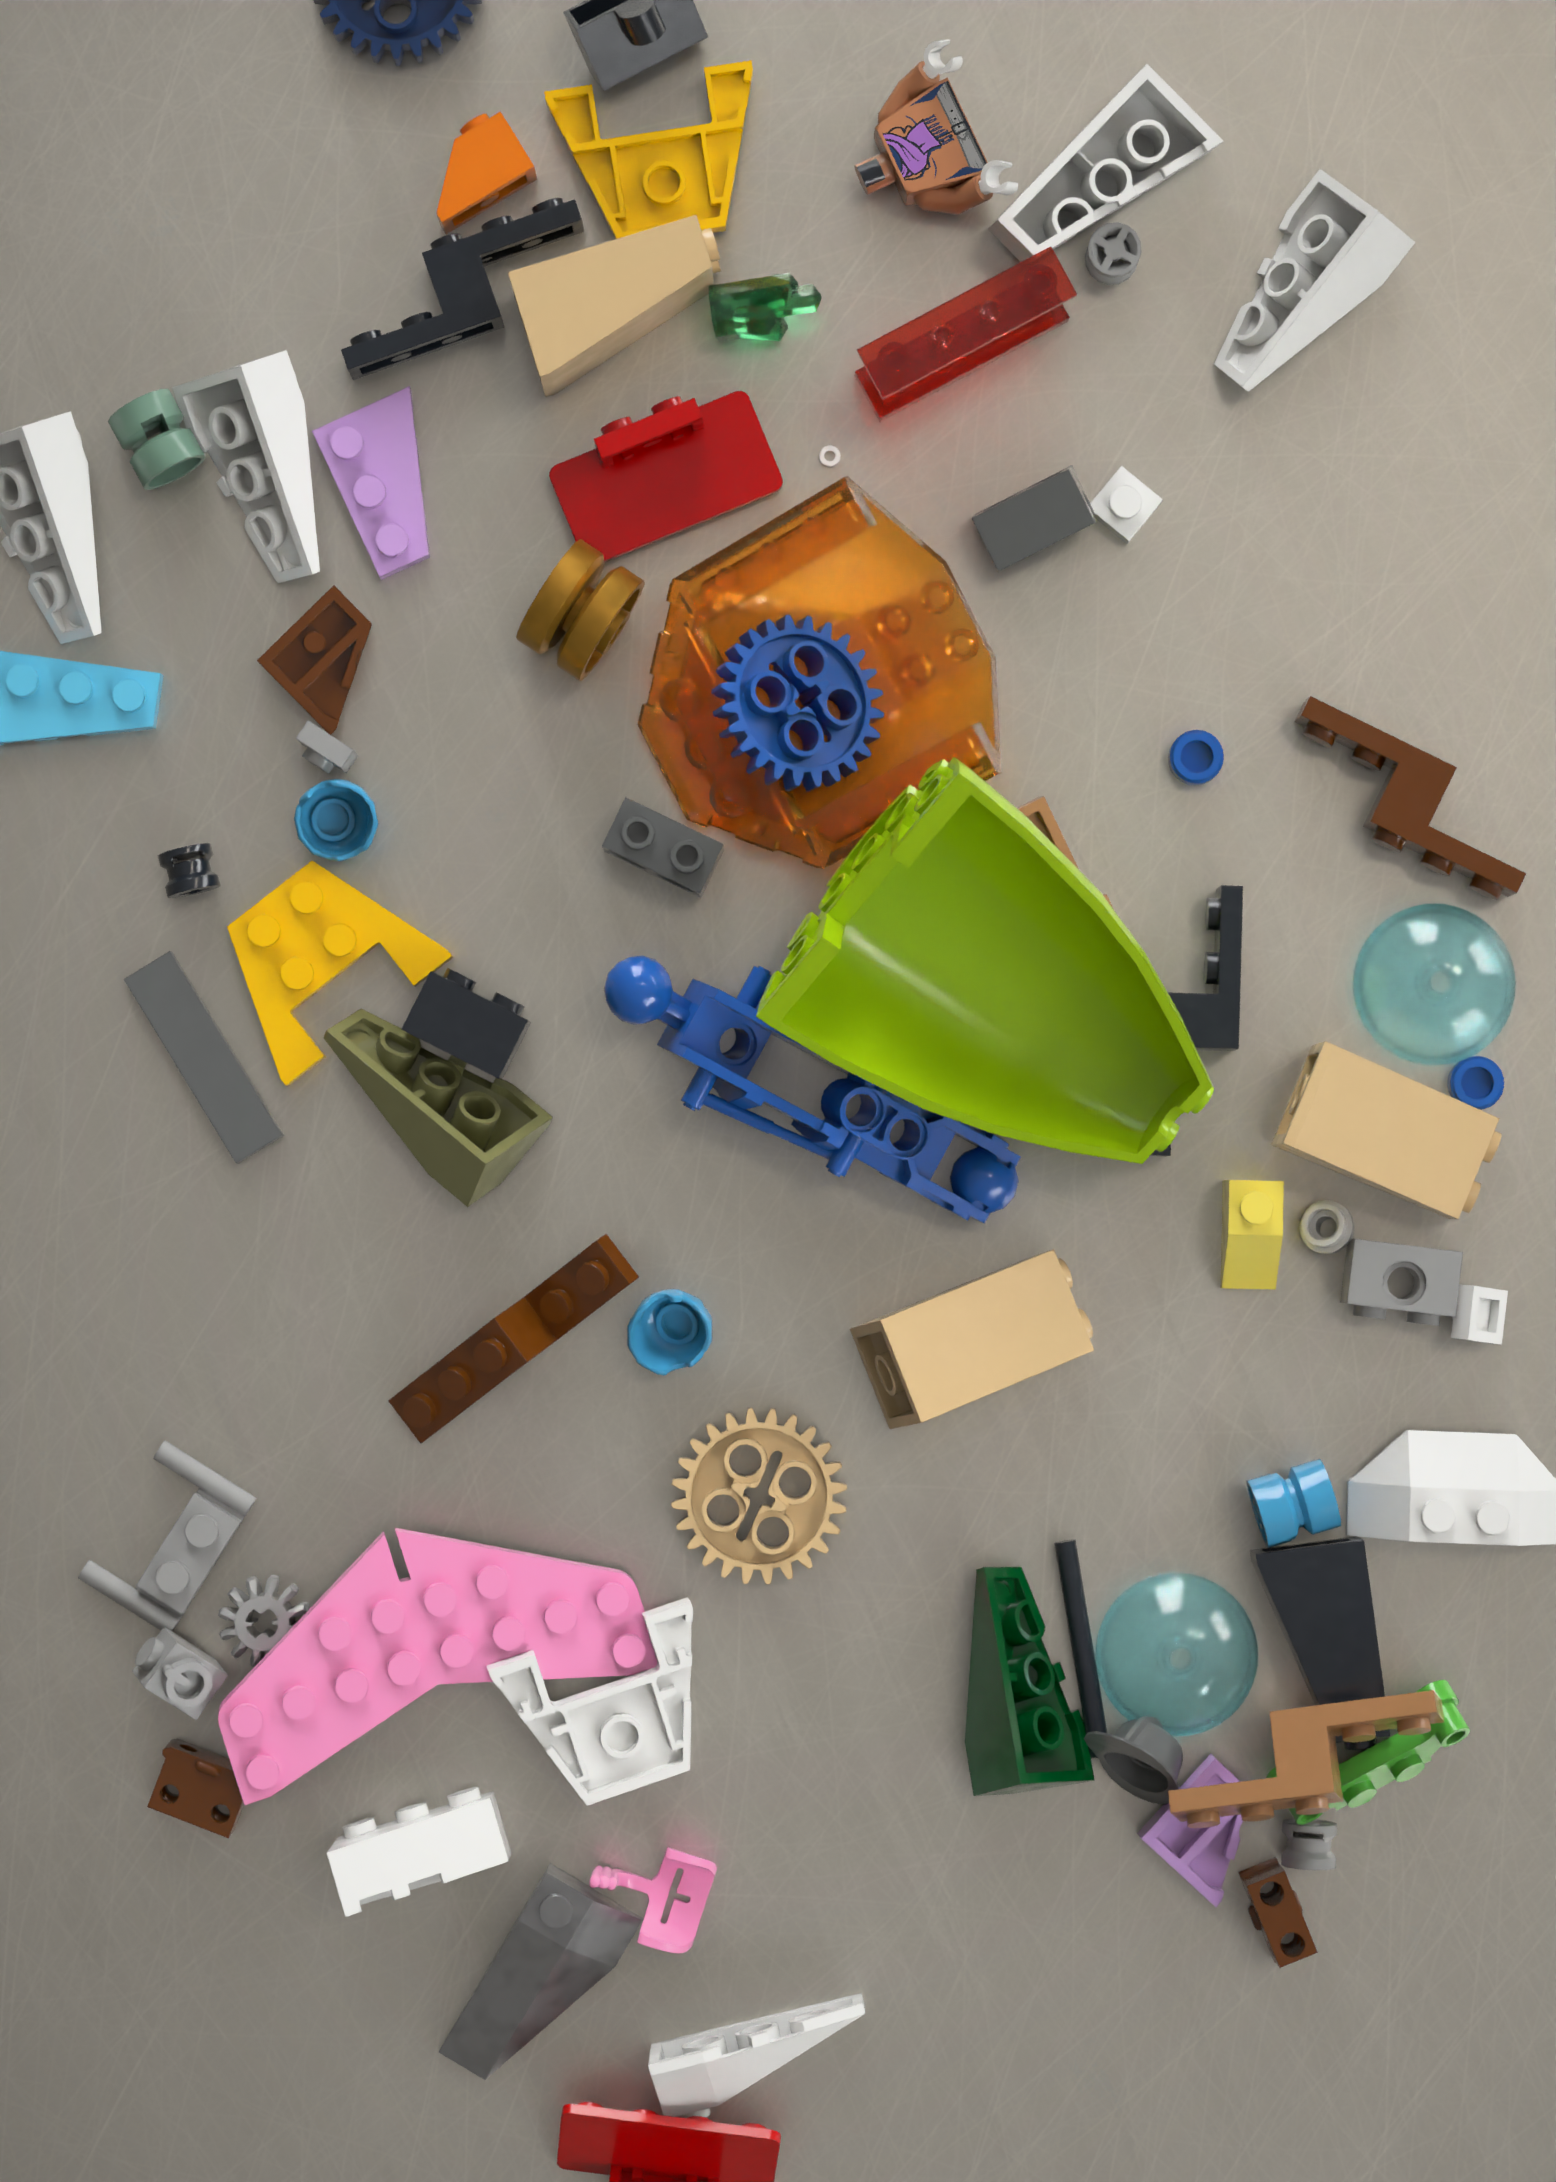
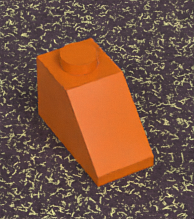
M501 111L490 118L487 114L473 118L460 129L462 135L454 139L436 213L440 226L446 235L537 180L533 163Z

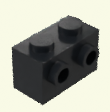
M447 968L443 977L431 971L401 1030L502 1080L531 1024L529 1020L521 1017L525 1007L497 992L492 1001L473 993L472 990L477 982Z

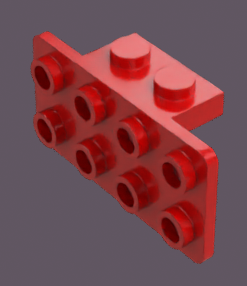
M735 391L699 407L695 398L685 402L682 401L681 396L666 399L651 408L653 415L632 422L631 417H624L606 424L601 428L603 435L594 438L596 449L554 465L549 472V477L575 541L577 542L581 539L603 553L605 563L778 492L783 485V479L751 400L745 392Z
M594 2102L566 2104L563 2106L561 2114L557 2165L565 2170L610 2175L609 2182H774L781 2134L756 2123L742 2125L713 2122L702 2116L679 2118L659 2115L648 2109L625 2111L604 2108Z

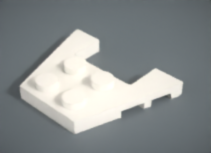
M688 1597L642 1613L657 1659L656 1667L561 1700L550 1701L533 1650L487 1665L492 1681L502 1691L520 1718L530 1728L545 1748L547 1754L587 1806L690 1771L691 1623L693 1622V1607Z

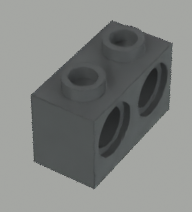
M626 797L602 845L604 852L700 898L724 852L723 843Z

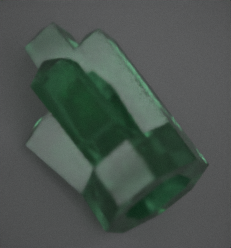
M790 273L774 274L709 286L712 323L715 336L719 342L734 339L780 341L788 329L784 317L817 312L822 299L820 292L813 284L798 286V282Z

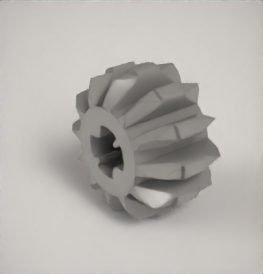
M271 1575L268 1578L265 1592H263L260 1581L256 1576L246 1579V1588L249 1596L236 1587L228 1592L230 1600L239 1609L222 1607L219 1610L218 1616L220 1618L234 1621V1626L227 1627L219 1633L222 1640H229L238 1636L241 1642L231 1651V1655L236 1659L244 1654L248 1648L253 1649L250 1658L252 1667H255L264 1658L265 1651L268 1653L298 1622L295 1621V1617L305 1614L310 1609L308 1602H302L292 1607L289 1600L299 1591L295 1584L285 1589L282 1595L277 1593L280 1584L279 1576ZM270 1609L277 1616L272 1621L273 1625H278L277 1630L274 1632L268 1628L260 1633L253 1626L259 1620L252 1617L253 1612L256 1611L262 1614Z

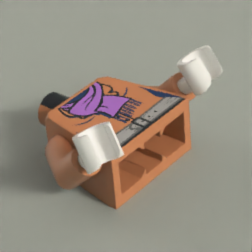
M950 40L930 43L925 49L924 61L919 62L898 82L879 111L878 125L874 131V140L880 154L854 165L861 186L867 195L894 183L905 205L917 204L925 211L958 215L990 200L993 193L1012 195L1017 191L1018 183L1009 181L1001 185L999 184L1001 171L1012 167L1013 164L1000 160L987 162L948 77L939 81V74L955 72L963 64L962 56L952 58L946 65L942 63L940 59L941 50L950 43Z

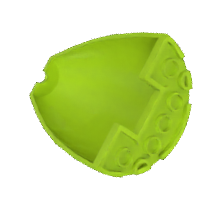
M955 757L952 758L950 763L944 759L935 763L923 775L918 786L920 790H917L910 784L868 829L826 885L828 890L822 897L818 907L821 913L817 916L813 912H809L803 919L787 946L790 952L781 967V971L784 974L778 970L772 974L759 1004L756 1017L832 1064L922 1109L1008 1138L1072 1153L1143 1164L1155 1150L1162 1152L1172 1143L1179 1131V1125L1175 1123L1176 1119L1184 1112L1187 1114L1190 1111L1194 1114L1200 1112L1214 1092L1211 1080L1179 1011L1145 951L1098 888L1020 810L968 766Z

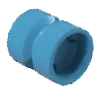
M1321 1459L1291 1467L1288 1479L1285 1480L1277 1473L1247 1480V1489L1252 1509L1267 1548L1292 1541L1296 1538L1301 1527L1314 1535L1341 1526V1517L1336 1497Z

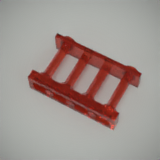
M1050 246L857 349L864 367L856 370L854 376L876 417L881 422L1067 323L1070 317L1063 304L1077 297V293Z

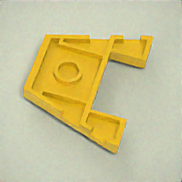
M752 60L704 67L711 123L615 138H600L592 84L544 91L546 105L615 239L693 215H697L701 230L711 228L713 233L726 231L753 76Z
M310 861L227 926L276 1068L285 1086L291 1085L326 1057L293 1015V1011L378 944L384 947L415 987L423 982L431 971H437L453 958L447 949L314 861Z

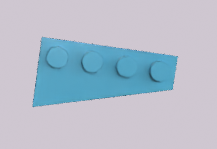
M0 651V745L24 741L56 740L57 738L71 736H94L156 729L164 676L161 673Z

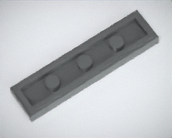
M167 952L124 979L235 1163L239 1164L284 1136L173 952Z

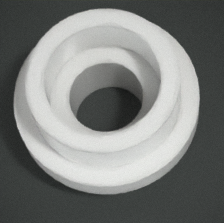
M1332 1200L1318 1201L1310 1205L1303 1213L1299 1226L1300 1235L1303 1242L1311 1250L1325 1255L1334 1254L1343 1250L1351 1241L1354 1233V1220L1348 1209L1340 1203ZM1334 1219L1336 1231L1330 1237H1322L1320 1233L1321 1224L1325 1220Z

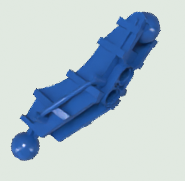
M646 956L626 958L618 962L607 974L604 992L611 1012L621 1021L633 1025L646 1024L656 1019L663 1022L667 1027L657 1045L698 1067L681 1098V1101L684 1102L683 1105L689 1109L700 1111L703 1105L762 1132L773 1134L829 1160L825 1166L828 1168V1172L839 1178L840 1176L845 1177L856 1158L879 1171L880 1174L910 1188L928 1198L931 1202L967 1221L972 1217L985 1224L990 1216L989 1213L1004 1209L1015 1197L1019 1183L1015 1167L1021 1157L1008 1150L1009 1144L987 1131L922 1109L832 1064L756 1017L760 1004L759 1001L772 976L769 970L761 966H754L737 998L696 979H692L684 996H681L673 991L671 979L666 969L655 959ZM734 1028L736 1033L735 1043L730 1050L722 1053L720 1050L721 1036L728 1029ZM771 1034L847 1074V1078L835 1080L824 1090L821 1098V1110L825 1117L824 1120L747 1080ZM712 1087L720 1097L710 1093ZM859 1094L861 1101L859 1111L855 1116L848 1119L846 1116L847 1103L852 1097ZM764 1103L793 1119L791 1125L802 1135L775 1124L774 1121L747 1109L759 1107ZM903 1119V1135L898 1141L891 1143V1129L896 1122ZM954 1135H957L977 1148L964 1152L953 1164L950 1175L952 1192L930 1180Z

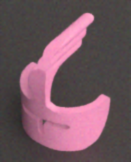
M667 1847L659 1873L652 1880L624 1870L598 1865L592 1871L589 1885L591 1888H607L611 1891L616 1886H622L648 1894L649 1903L637 1943L658 1950L680 1954L687 1952L693 1945L717 1866L712 1861ZM678 1868H682L683 1873L676 1893L688 1896L690 1901L686 1902L674 1898L667 1922L662 1923L661 1917Z

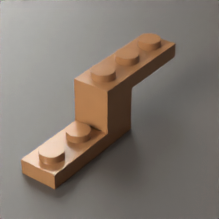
M1434 1690L1269 1711L1277 1777L1168 1791L1170 1813L1181 1822L1187 1821V1827L1208 1828L1219 1825L1220 1817L1241 1814L1242 1821L1253 1822L1272 1819L1275 1817L1274 1810L1295 1808L1296 1814L1300 1815L1329 1811V1803L1343 1802L1335 1736H1342L1344 1742H1364L1375 1739L1376 1731L1397 1728L1399 1735H1418L1430 1732V1724L1444 1722L1442 1700Z

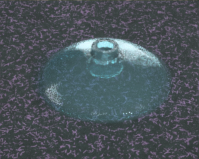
M1434 903L1413 906L1383 921L1363 944L1353 973L1355 1006L1369 1034L1377 1043L1393 1055L1422 1065L1455 1063L1483 1050L1497 1037L1506 1024L1515 998L1516 981L1514 966L1509 951L1500 936L1488 923L1477 915L1465 909L1447 904ZM1436 972H1441L1448 977L1449 986L1443 993L1435 991L1431 986V978Z
M1164 1573L1137 1582L1125 1590L1113 1602L1106 1612L1097 1634L1095 1660L1098 1677L1107 1697L1129 1721L1143 1716L1155 1717L1161 1722L1163 1729L1172 1736H1189L1205 1732L1220 1725L1242 1705L1252 1688L1256 1676L1258 1644L1255 1630L1246 1611L1227 1590L1215 1582L1197 1575ZM1179 1648L1188 1650L1190 1654L1189 1663L1182 1668L1172 1666L1170 1661L1173 1651Z

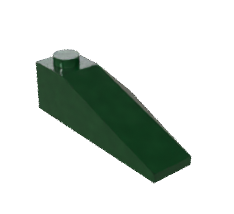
M983 1567L976 1569L965 1747L973 1796L1015 1794L1095 1780L1089 1748L1084 1740L1086 1736L1084 1721L1079 1709L1070 1711L1060 1686V1682L1065 1680L1066 1677L1060 1662L1052 1664L1041 1638L1046 1627L1022 1567Z

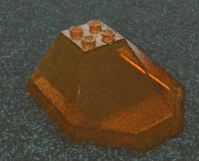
M848 476L843 477L672 579L666 601L670 602L664 630L658 633L649 674L653 675L647 703L642 704L637 725L688 821L704 827L714 826L735 834V838L772 852L782 851L803 859L802 863L825 869L847 857L879 816L910 784L917 790H920L918 786L927 769L942 759L950 763L953 757L957 758L984 781L1002 773L996 657L947 562ZM788 614L792 617L795 626L805 616H811L814 631L827 622L832 623L831 639L835 641L848 633L850 640L846 650L850 654L862 649L866 652L863 659L858 663L861 670L876 669L877 673L866 681L868 688L883 691L882 696L871 702V707L884 712V717L875 723L869 724L881 734L879 739L870 744H865L872 753L870 757L860 763L856 762L858 770L847 777L840 775L841 781L830 787H826L821 781V786L811 792H806L802 781L797 788L790 792L785 791L783 776L769 786L766 785V769L762 766L748 774L746 768L751 757L744 753L732 758L730 754L738 744L736 738H720L719 736L723 729L730 726L728 719L713 716V711L725 704L724 699L712 694V689L721 683L727 682L716 673V669L725 662H731L725 654L726 650L736 643L741 645L739 637L749 629L756 631V626L767 619H770L776 625L777 620ZM794 656V664L797 670L802 675L808 676L805 663L800 658ZM771 664L769 665L770 671H773V665ZM756 687L758 700L764 706L769 707L770 701L767 693L762 688ZM799 699L794 701L798 708L802 706ZM827 700L830 714L840 720V711L837 705ZM789 730V739L792 745L802 751L803 746L799 735ZM824 735V741H825V742L828 741V738H827L826 735Z

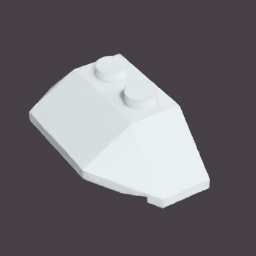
M1405 1430L1363 1469L1347 1481L1345 1535L1408 1542L1509 1546L1556 1544V1479L1516 1434Z

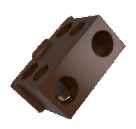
M178 1738L172 1739L162 1751L165 1761L147 1807L229 1838L236 1828L244 1807L230 1759ZM167 1785L175 1786L179 1794H172L168 1790ZM218 1805H225L229 1809L230 1814L222 1813L218 1809Z
M1274 1857L1238 1872L1251 1903V1906L1248 1908L1249 1915L1255 1929L1262 1931L1274 1963L1281 1968L1318 1953L1302 1915L1303 1909L1298 1896L1292 1890L1286 1872L1278 1863L1277 1858ZM1274 1882L1270 1892H1260L1261 1887L1265 1883ZM1294 1933V1938L1291 1942L1281 1943L1282 1938L1286 1934Z

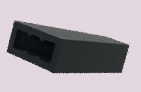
M1357 1536L1249 1550L1251 1564L1314 1704L1323 1705L1384 1697L1363 1540ZM1390 1730L1376 1731V1738L1390 1736ZM1335 1736L1336 1743L1344 1742L1342 1736ZM1377 1739L1364 1742H1344V1747L1346 1750L1371 1748L1377 1744Z

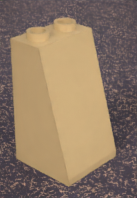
M697 215L508 272L545 397L555 395L714 291L713 274L721 272L718 261L720 260L719 251L712 229L701 230Z
M1324 1041L1311 1046L1271 1145L1448 1219H1459L1462 1211L1469 1213L1472 1210L1481 1188V1183L1474 1180L1482 1161L1490 1163L1493 1159L1502 1134L1495 1131L1500 1118Z
M1054 1249L1036 1254L850 1329L889 1429L925 1422L1094 1351L1090 1341L1093 1337L1090 1320L1082 1309L1077 1308L1070 1290L1073 1286L1070 1270L1061 1258H1057Z

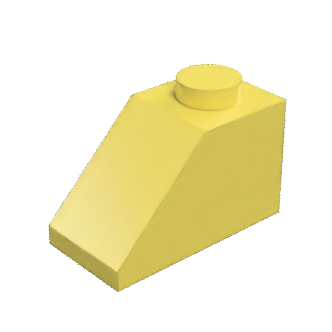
M1222 1180L1220 1288L1276 1290L1283 1239L1284 1181Z

